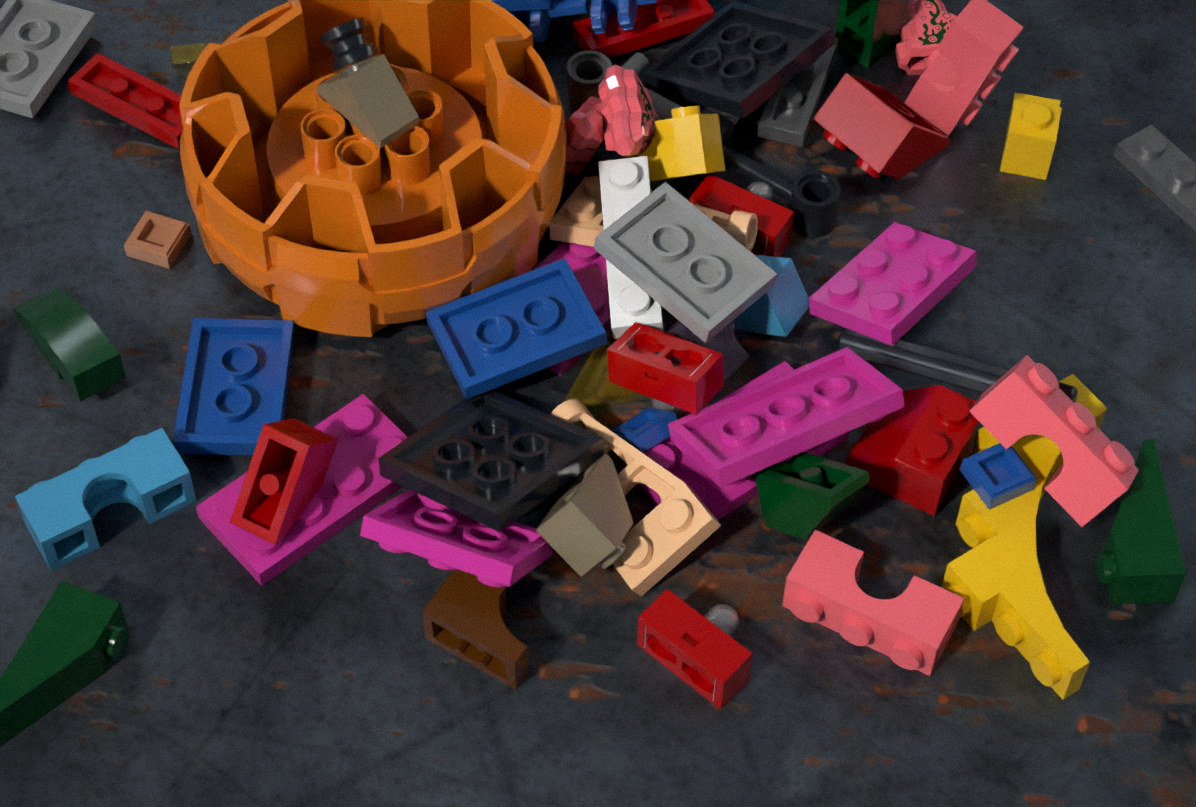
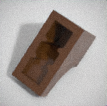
M459 569L453 570L422 610L425 639L517 690L528 675V646L515 638L503 622L507 616L506 588L485 585L478 581L476 575Z

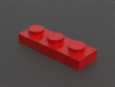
M657 0V3L638 5L634 29L622 31L617 13H611L606 33L595 34L592 29L591 17L573 22V37L583 51H597L603 53L608 58H613L691 33L715 15V11L707 0Z
M99 53L68 80L71 94L180 150L183 125L179 106L182 95Z

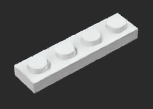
M647 156L598 162L604 230L651 193ZM606 259L613 338H619L635 322L664 332L662 306Z

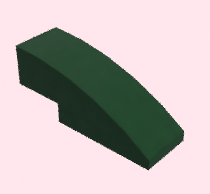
M57 286L13 308L15 315L59 379L64 378L80 402L126 379L119 352L82 306L60 287Z

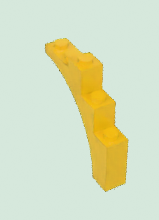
M1074 374L1059 381L1072 385L1077 389V402L1083 404L1093 414L1097 423L1096 426L1101 429L1107 407ZM984 426L977 431L971 456L1000 443ZM1031 434L1017 440L1012 447L1037 478L1034 490L990 510L974 489L963 495L955 525L958 527L963 540L973 549L947 564L941 588L965 598L960 617L974 631L992 621L999 637L1007 645L1015 646L1030 663L1035 677L1043 685L1051 686L1061 699L1064 700L1080 689L1090 661L1064 629L1046 593L1036 550V516L1038 506L1046 491L1044 489L1056 469L1063 464V455L1060 448L1051 439L1042 435Z

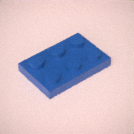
M565 258L462 297L447 305L426 311L428 325L466 400L607 344L606 331Z
M193 318L173 436V445L178 454L253 456L263 425L282 421L285 417L295 341L294 321Z

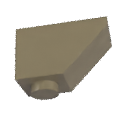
M606 453L569 484L536 529L581 577L597 564L605 569L617 560L627 548L622 540L633 525L614 462Z

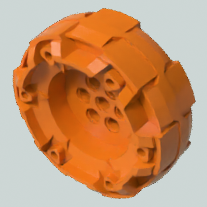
M288 0V2L270 9L246 23L223 44L209 43L196 60L182 91L179 106L183 125L180 139V157L186 192L196 216L205 249L214 264L224 263L228 270L244 285L261 297L279 305L283 320L294 321V324L324 333L372 337L376 331H380L389 324L427 318L426 311L447 305L462 297L530 272L538 262V244L546 233L555 214L565 181L566 131L564 110L555 84L543 60L533 48V33L514 15L491 0ZM361 17L365 19L368 26L366 35L369 42L377 45L380 55H385L419 116V124L382 148H379L321 97L317 91L318 85L336 75L331 65L334 57L330 49L323 47L319 37L336 26Z

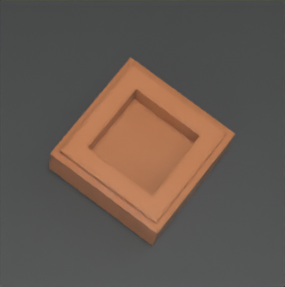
M145 211L124 244L126 256L170 269L192 235L190 224Z

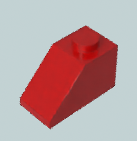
M295 418L264 424L230 523L274 545L279 544L321 489L338 439Z

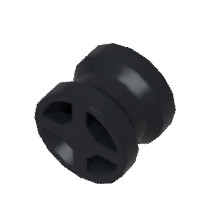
M363 17L336 26L319 37L323 47L330 49L334 57L331 65L335 74L340 73L356 62L380 55L377 45L370 43L366 35L368 26Z

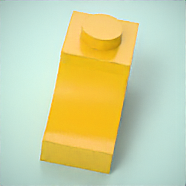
M1014 93L1000 172L1043 180L1047 179L1057 140L1062 110L1060 107L1061 100Z
M699 105L671 109V119L655 121L656 132L652 142L640 155L647 156L650 182L725 171L718 114H701Z

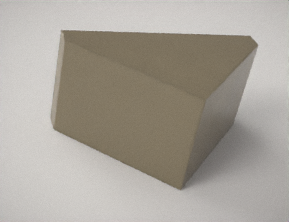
M384 54L356 62L317 86L318 94L379 148L384 147L419 124V116Z

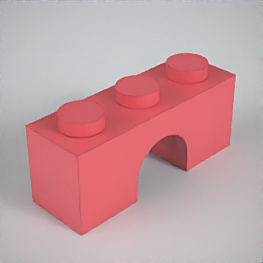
M971 0L950 25L936 49L940 54L919 77L904 104L947 136L952 133L960 122L968 126L984 105L978 98L981 97L985 100L1002 78L995 71L999 70L1003 73L1020 49L1013 45L1024 27L987 0Z
M1028 355L1022 358L988 388L970 409L972 415L1006 450L1020 438L1031 434L1045 436L1057 444L1063 455V464L1056 469L1044 489L1081 527L1125 493L1139 471L1134 465V459L1130 452L1117 441L1111 442L1096 426L1097 423L1093 414L1083 404L1073 402L1059 388L1058 380L1052 371L1041 363H1035Z
M814 530L786 578L782 606L791 610L796 617L805 622H816L840 633L846 641L853 645L867 646L890 657L895 664L904 669L918 670L931 676L957 627L965 598L915 575L901 595L892 599L873 598L864 593L857 585L864 552Z

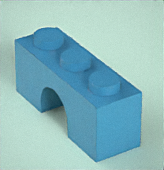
M163 428L147 435L137 436L115 450L97 458L87 459L78 467L50 480L38 482L27 491L15 496L25 526L50 571L100 548L92 521L101 509L110 504L128 503L134 505L142 512L148 524H151L197 502L190 472Z

